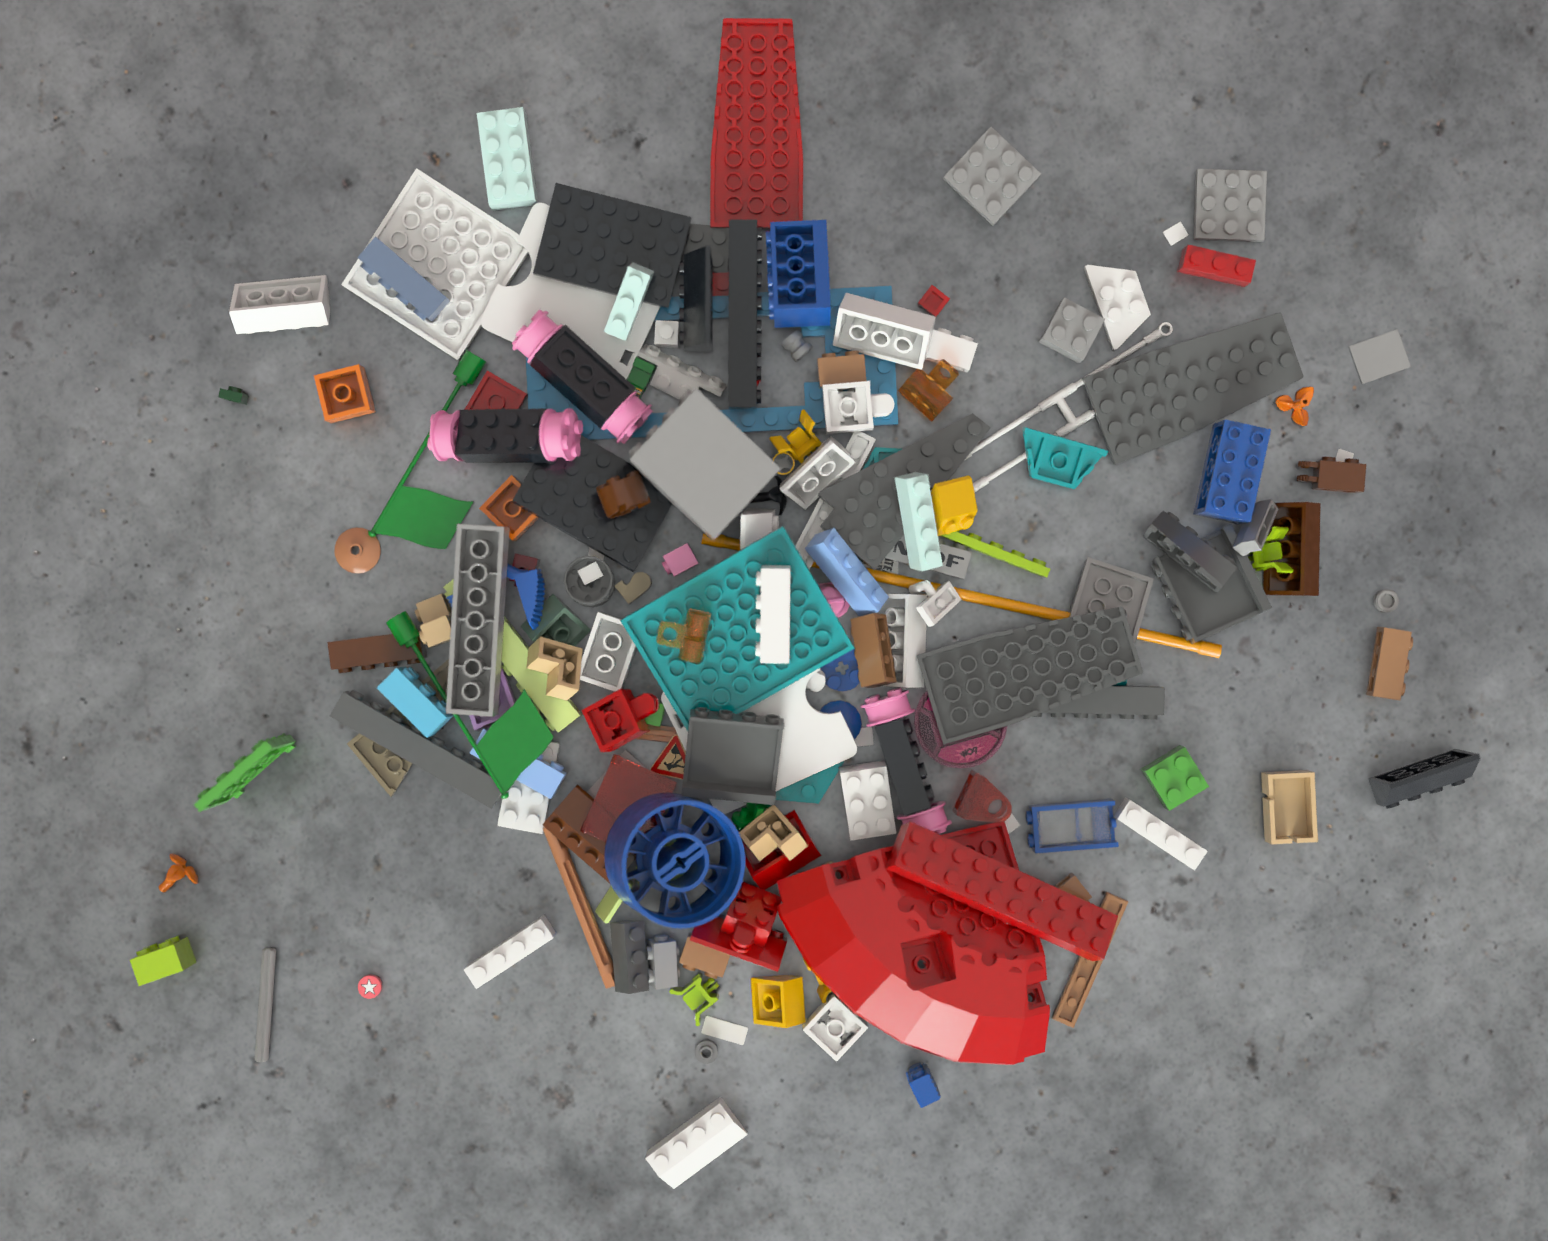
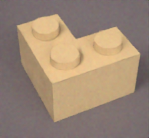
M439 594L416 603V617L419 622H423V625H420L422 631H419L423 644H427L428 647H436L449 642L452 610L445 595Z
M539 637L529 646L527 668L548 674L546 695L568 700L579 691L583 648L544 637Z
M775 805L769 807L739 832L741 839L759 861L777 847L789 860H792L808 846L799 832Z

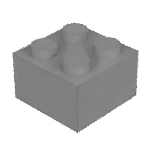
M1064 297L1055 310L1039 343L1077 363H1081L1105 319Z

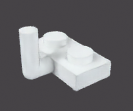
M928 580L909 586L911 594L925 590L928 595L916 607L928 627L935 625L962 600L950 581L944 582L936 590Z

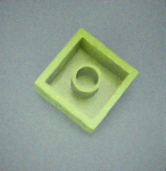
M179 935L169 938L158 945L155 943L144 947L136 952V957L130 959L139 986L184 971L197 963L188 937L180 939Z

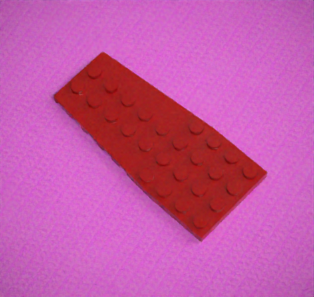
M724 18L711 148L710 228H729V219L757 220V226H762V229H770V222L803 221V149L793 20L780 18Z

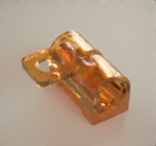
M941 359L929 374H926L921 369H917L898 391L932 422L953 399L945 390L959 373L945 359ZM940 368H946L950 372V377H945L941 373Z
M689 608L686 615V625L661 621L657 643L679 648V658L681 660L693 663L702 662L712 613ZM666 628H673L676 631L677 637L674 640L668 641L664 638L663 632Z

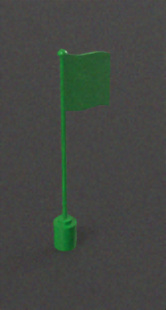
M468 350L465 351L452 373L456 376L454 380L458 383L442 410H448L462 385L466 387L469 383L473 386L486 363L485 360ZM430 431L372 530H368L369 536L375 537L377 534L395 536L426 547L446 549L457 531V524L462 523L474 501L456 500L430 490L403 486L427 445Z
M404 611L391 618L386 624L400 647L406 646L407 649L412 647L442 698L447 702L446 693L416 646L419 642L417 638L420 635L410 616ZM525 689L514 705L491 725L478 744L474 741L460 716L453 714L501 792L502 799L509 797V792L507 791L519 775L545 751L554 737Z

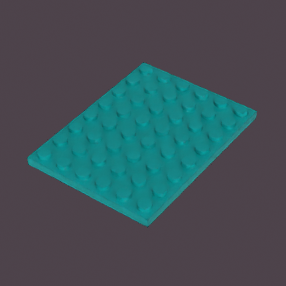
M784 526L779 527L620 620L687 731L689 728L690 709L704 707L709 709V711L730 710L733 713L740 714L855 648ZM762 565L791 566L789 663H760V656H756V642H761V633H756V619H761V609H756V597L761 595V586H757L756 576L757 571L761 572Z

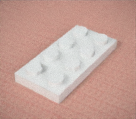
M551 742L542 753L544 755L543 760L549 763L551 761L557 762L560 743ZM516 780L507 791L509 792V797L502 799L497 826L543 834L542 828H544L543 823L546 821L550 799Z

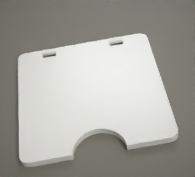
M536 203L533 205L516 241L528 251L531 257V272L527 279L518 285H496L482 315V327L497 336L513 342L517 337V332L524 325L528 327L532 322V317L539 310L543 312L548 311V317L557 325H567L624 378L628 379L634 360L642 349L660 307L643 302L631 334L625 341L604 332L617 298L616 295L534 275L533 270L550 207L544 203ZM625 350L633 352L627 366L620 362Z
M820 668L743 711L755 713L756 716L774 714L784 718L776 791L849 759L857 752V744L842 712H820L814 709L806 698V685L809 679L821 670ZM663 692L661 701L686 750L688 731L685 726H680L675 716L677 713ZM709 799L712 806L723 814H727L747 804V802Z

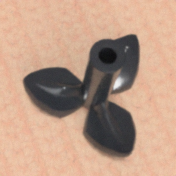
M775 476L778 486L773 487L769 492L757 493L749 503L778 502L780 504L779 516H781L785 510L787 498L780 490L782 480Z

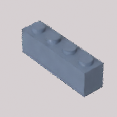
M376 236L357 257L363 262L360 267L370 275L375 272L380 277L378 282L388 291L391 287L397 291L398 294L395 297L403 304L411 303L416 308L413 312L423 321L428 318L433 322L450 302L447 297Z

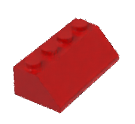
M720 914L705 924L693 927L690 941L778 972L787 944V938L784 937L783 932L771 929L764 948L752 944L748 952L739 953L730 947L731 935L720 931L726 917L725 915Z

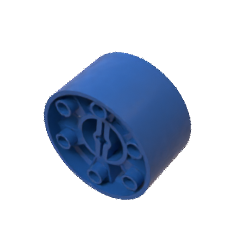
M666 792L643 797L632 803L619 815L607 837L604 862L609 882L615 893L624 903L649 920L662 926L691 928L713 920L734 900L744 877L745 851L739 832L731 820L721 811L691 797ZM684 805L695 806L703 811V814L691 828L681 824ZM669 808L668 813L662 816L660 811ZM654 815L657 825L647 831L646 834L642 833L639 828ZM706 823H708V831L705 834H702V827ZM680 838L672 845L664 846L670 840ZM717 841L720 843L719 864L709 862V854L705 847ZM628 852L636 853L637 869L626 873ZM708 869H712V876L705 880ZM679 873H684V874H683L682 876H680L679 878L674 879V880H671V879H672L673 877H675L677 874H679ZM634 878L635 885L630 889L628 881ZM701 883L707 890L700 898L689 904L686 891L694 889ZM651 887L662 891L658 912L648 910L639 904ZM675 897V904L668 908L669 899Z

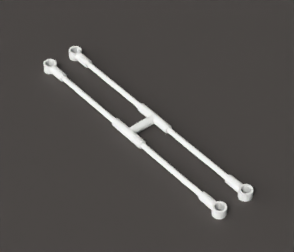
M1168 322L1160 324L1155 331L1145 336L1141 342L1088 375L1109 368L1143 346L1149 345L1161 337L1169 336L1173 331L1172 325ZM1162 326L1168 327L1167 334L1162 332ZM1080 379L1075 383L1072 382L1040 402L1036 408L978 443L966 459L972 457L973 453L1040 411L1043 412L1054 404H1057L1068 423L1055 431L1053 435L1064 437L1094 418V410H1088L1076 418L1064 399L1077 391V388L1084 384L1083 380ZM1026 452L988 476H983L973 482L974 493L989 484V481L1026 459Z

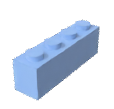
M835 528L815 534L806 546L805 550L859 617L879 612L889 596Z
M484 728L482 730L481 734L479 735L476 741V744L479 743V741L482 739V737L485 735L489 728ZM472 748L470 754L479 758L474 748ZM541 754L516 780L552 799L567 773L563 771L564 767L555 761L549 763L543 760L544 755Z

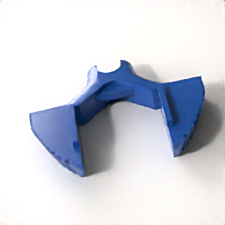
M507 563V577L515 580L528 624L532 630H535L539 626L538 622L541 621V610H543L542 605H544L543 595H545V583L543 582V574L540 573L541 569L521 570ZM453 594L447 597V599H449L451 607L453 601Z

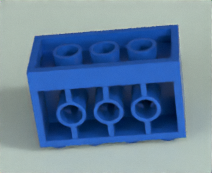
M827 221L770 222V231H766L769 320H774V328L830 326L831 302Z
M1226 419L1213 424L1193 512L1194 515L1235 524L1251 522L1271 429Z

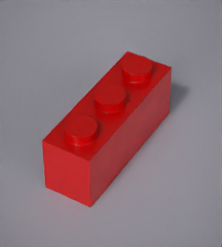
M1188 244L1182 249L1177 272L1245 287L1251 283L1256 260Z

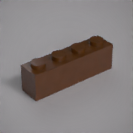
M393 634L327 642L331 670L338 669V673L353 672L352 667L361 666V671L375 669V664L384 663V668L398 666V661L407 660V665L421 663L412 647L408 649L406 646L400 647ZM418 637L419 642L416 646L422 656L426 658V645Z

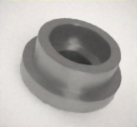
M704 1040L697 1044L695 1056L699 1062L709 1064L717 1058L718 1049L712 1041ZM704 1049L710 1050L711 1054L709 1056H704L702 1054V1051Z

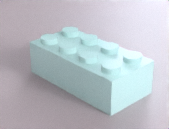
M518 107L477 113L490 208L492 211L535 205L538 203L527 116L524 108Z

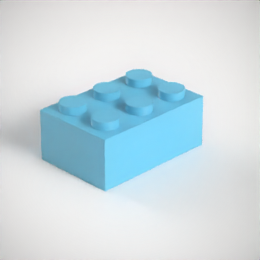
M396 668L377 689L426 738L435 735L454 715L446 713V702L444 700L440 701L435 696L436 691L429 684L426 683L424 685L418 679L420 676L413 668Z

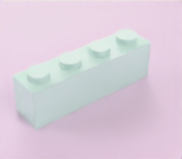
M914 472L895 477L910 568L925 571L943 566L928 474Z

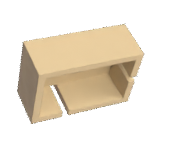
M1309 770L1261 772L1262 793L1267 795V797L1262 798L1265 842L1270 844H1289L1292 841L1296 843L1318 842L1315 772Z

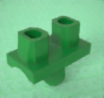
M747 802L745 808L733 813L732 822L736 824V829L741 831L771 806L769 804Z

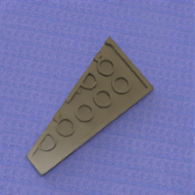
M449 659L433 672L446 695ZM430 676L426 677L422 683L424 685L426 683L429 684L436 691L435 696L440 701L444 700ZM394 705L385 711L390 715L392 713L398 714L405 719L404 723L412 726V723ZM359 733L347 745L390 797H392L412 766V763Z

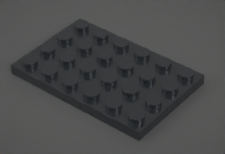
M556 183L533 274L617 296L628 266L634 262L654 271L643 302L669 309L692 218Z
M580 435L581 453L574 460L567 461L564 457H557L552 462L534 463L513 498L512 503L634 572L672 503L641 475L651 502L639 509L637 507L625 515L607 518L596 487L606 484L608 479L620 476V479L626 478L628 473L636 471V469L627 461Z

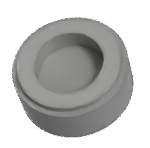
M1380 590L1374 596V606L1381 612H1392L1398 607V595L1392 590Z

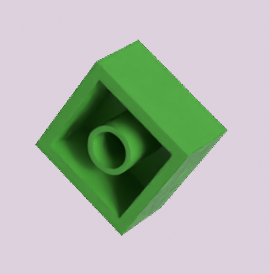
M1181 745L1141 768L1142 773L1161 804L1169 811L1209 787L1187 749Z

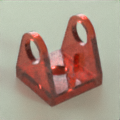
M971 769L952 811L955 815L967 820L1002 823L1010 817L1012 806L1010 801L981 773ZM994 800H1001V809L997 813H989L990 803Z

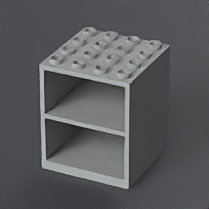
M696 388L693 392L688 390L679 399V405L676 410L672 407L663 416L660 427L655 425L646 434L647 441L643 445L639 442L630 451V464L710 540H713L781 468Z

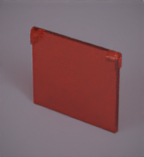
M614 754L580 831L583 834L606 842L614 822L627 807L637 800L652 794L673 793L677 782ZM651 816L639 828L642 833L646 834L647 831L657 825L655 816Z

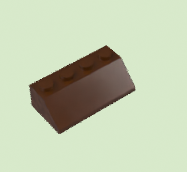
M1275 503L1278 511L1268 536L1273 526L1287 527L1289 530L1282 540L1272 541L1281 543L1282 559L1270 562L1287 563L1293 569V573H1279L1276 568L1265 570L1263 590L1266 595L1319 596L1321 503Z
M577 784L543 823V826L610 884L605 869L604 853L607 837L617 818ZM628 852L626 870L636 859V853Z

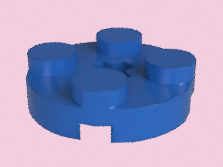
M855 649L820 668L826 677L825 684L831 689L848 691L860 683L858 679V664L854 655ZM839 662H843L844 665L848 664L849 669L845 670L846 674L844 675L835 670L839 666Z

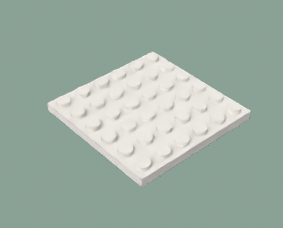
M416 168L369 243L376 236L447 297L450 302L433 322L428 318L423 321L413 312L416 308L411 303L403 304L395 297L398 294L397 291L392 287L388 291L378 282L380 277L375 272L370 275L360 267L363 262L359 259L343 281L342 286L460 361L482 327L481 318L496 285L508 286L529 253L522 245L516 242L519 234Z

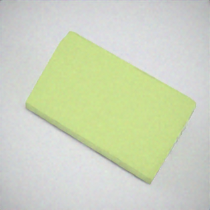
M632 880L628 881L630 889L634 884ZM612 886L595 910L597 915L606 924L609 923L623 902Z

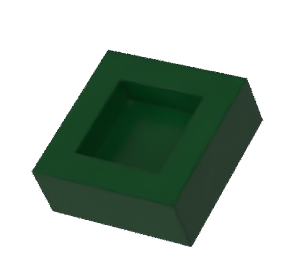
M229 386L228 390L220 388L218 395L221 399L247 405L249 398L248 395L242 393L243 389Z

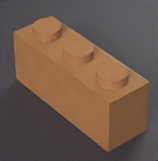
M872 613L850 619L851 634L855 645L854 655L858 664V679L861 687L875 688L896 683L886 614Z
M1377 627L1366 695L1401 700V696L1404 695L1406 689L1404 676L1408 672L1410 665L1407 658L1408 652L1413 646L1412 632Z

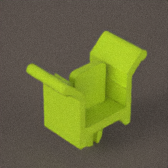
M1273 526L1262 550L1247 554L1253 555L1248 557L1249 561L1253 562V569L1265 571L1269 568H1276L1279 573H1293V569L1287 563L1270 562L1282 559L1281 543L1272 541L1282 540L1289 530L1287 527Z
M702 973L695 975L684 987H671L669 991L670 994L683 995L687 992L683 996L685 1003L691 1010L699 1007L695 1013L696 1026H700V1014L719 999L718 993H711V991L719 987V983L715 982L714 978H709L706 983H703Z

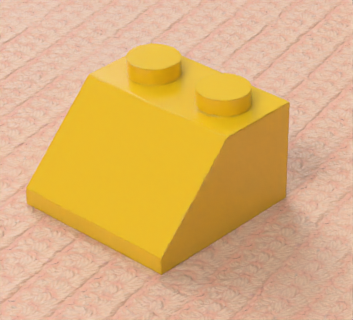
M967 475L934 484L931 490V498L938 536L970 528L978 511L972 478Z
M776 975L751 978L754 1024L789 1028L806 1023L803 977Z

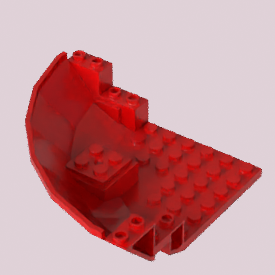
M1004 820L942 834V836L1019 870ZM893 846L856 855L849 860L825 864L776 881L782 904L777 906L779 917L810 970L859 1017L902 1044L953 1062L1014 1065L1024 1062L1025 1057L1045 1052L1050 1005L1046 1003L1040 983L1047 980L1045 954L1039 937L885 869ZM835 872L841 874V879L836 878ZM919 960L924 962L923 969H920L917 965ZM1028 994L1032 997L1031 1002L1028 1001Z

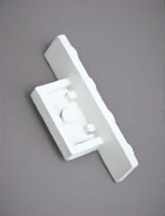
M645 344L638 352L639 357L658 366L650 385L677 399H680L688 390L693 392L696 388L699 390L700 387L720 397L727 387V384L723 383L720 378L709 376L703 373L700 368L689 366L681 362L678 357L661 352L654 345Z

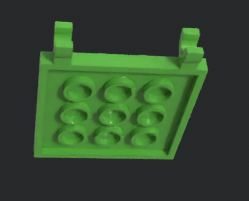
M285 733L278 737L274 736L271 739L267 738L265 741L263 739L251 748L254 751L252 754L242 756L233 764L236 767L235 769L224 772L215 780L218 784L203 790L197 796L199 800L194 806L201 812L224 804L233 797L239 798L245 792L243 788L283 752L290 753L296 747L294 744L296 741L291 735H286Z

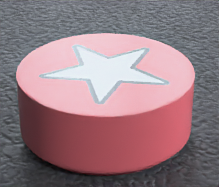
M373 974L364 976L358 983L360 995L367 999L375 998L382 990L381 979Z

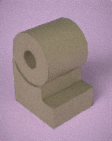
M637 572L632 576L631 581L627 585L621 580L615 587L626 602L631 604L650 589L652 579L647 573Z

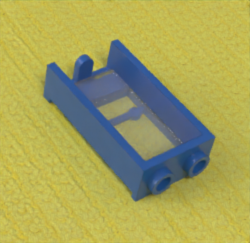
M1103 799L1029 805V811H1026V823L1031 826V834L1027 835L1028 847L1032 848L1035 854L1119 847L1118 842L1115 840L1114 828L1117 827L1116 819L1113 817L1115 800Z

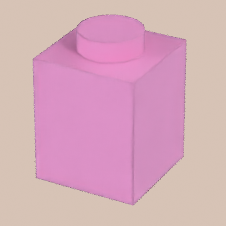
M688 543L664 555L665 561L662 562L667 574L672 573L674 577L699 564Z

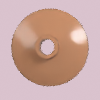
M351 528L338 537L334 552L337 562L343 569L351 573H365L378 563L381 547L377 537L369 536L367 529ZM354 546H358L360 549L357 555L352 552Z

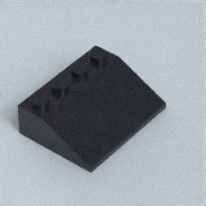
M704 246L684 254V261H680L679 264L680 275H684V285L679 286L680 299H684V308L679 309V320L684 322V331L679 332V344L684 345L685 351H713V257L711 246Z
M1453 749L1368 778L1377 805L1386 807V809L1400 805L1399 801L1405 799L1408 801L1421 798L1423 793L1429 792L1433 794L1442 791L1443 786L1449 784L1457 786L1465 783V779L1473 776L1481 757L1478 753Z

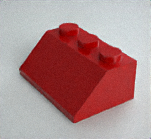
M795 810L786 814L785 817L799 832L808 846L792 860H789L777 847L759 861L744 841H742L745 851V865L756 884L763 890L822 856Z

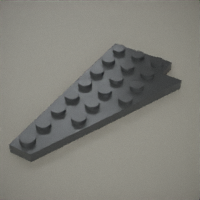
M972 413L820 491L818 496L834 508L820 527L824 531L835 528L854 554L875 571L904 535L895 477L914 472L928 474L931 492L934 484L948 481L991 427Z

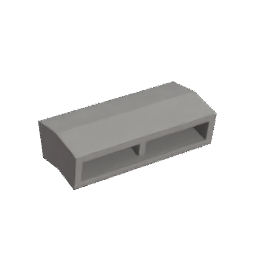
M1272 499L1255 503L1251 522L1242 523L1232 547L1240 555L1245 556L1250 552L1262 550L1278 511Z

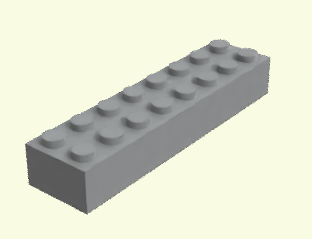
M457 524L446 713L490 717L498 714L510 527Z

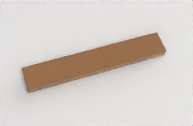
M1106 891L1100 907L1118 915L1110 940L1111 943L1128 901ZM1078 955L1053 1012L1052 1019L1074 1028L1103 960L1090 961Z

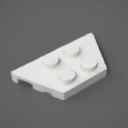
M1086 265L1084 270L1100 316L1105 319L1103 325L1112 351H1114L1151 314L1136 271Z

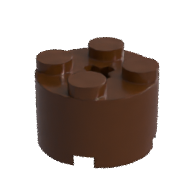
M638 470L628 473L626 478L620 479V476L608 479L606 484L596 487L607 518L625 515L632 512L631 510L637 507L639 509L651 502Z

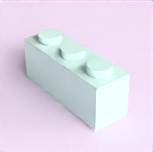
M634 262L628 266L604 332L625 341L628 339L653 277V270Z

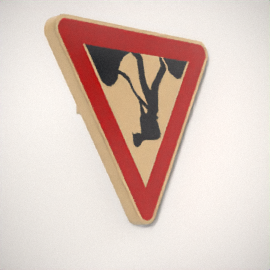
M678 734L672 737L650 768L651 773L683 780L686 750Z

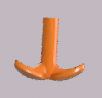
M1304 387L1298 390L1295 395V401L1289 395H1281L1275 400L1276 405L1284 412L1293 408L1291 416L1293 421L1298 425L1307 426L1309 415L1303 407L1310 404L1314 388Z
M170 854V859L177 865H172L169 868L166 879L158 887L159 890L165 893L177 880L184 878L185 875L194 884H198V877L192 866L186 867L187 861L181 856Z

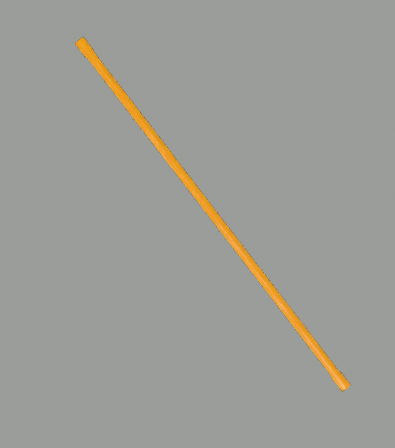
M703 533L701 544L740 551V539L719 534L715 539L710 540ZM814 561L811 567L820 569ZM866 567L877 582L909 588L910 585L924 581L881 570L874 571L872 568ZM930 582L935 590L941 585L939 583ZM954 587L960 598L967 602L1049 620L1068 618L1070 612ZM1143 628L1139 629L1137 636L1139 640L1194 651L1198 654L1219 658L1222 651V645L1202 640L1191 644L1190 640L1186 641L1183 637Z

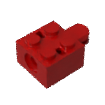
M619 689L584 708L582 713L600 751L612 752L650 731L644 718L657 712L659 700L652 693H642L634 698L631 689Z
M742 881L736 897L729 906L720 930L731 935L730 947L734 951L746 953L750 950L752 944L764 948L778 912L777 906L782 901L781 896Z

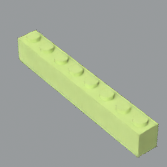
M454 579L443 587L447 591L444 593L446 598L453 594ZM504 616L502 662L504 665L501 667L509 677L513 675L518 681L516 686L521 693L524 689L526 690L538 712H542L547 718L544 720L547 726L552 731L556 729L559 733L581 716L582 713L570 698L563 700L546 695L548 674L527 668L529 646Z

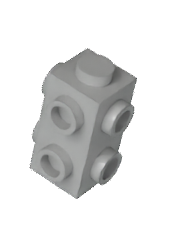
M656 934L654 938L647 939L646 946L649 984L654 989L678 987V979H680V968L677 965L679 945L668 934Z

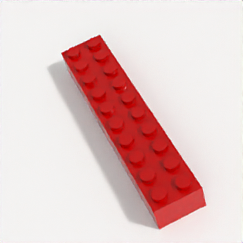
M911 821L901 825L885 868L1090 961L1105 959L1118 919V915Z

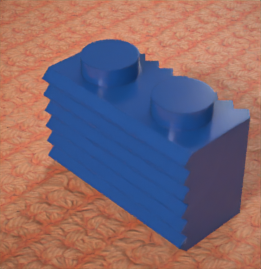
M919 1062L910 1066L906 1075L920 1108L940 1100L941 1095L928 1065Z

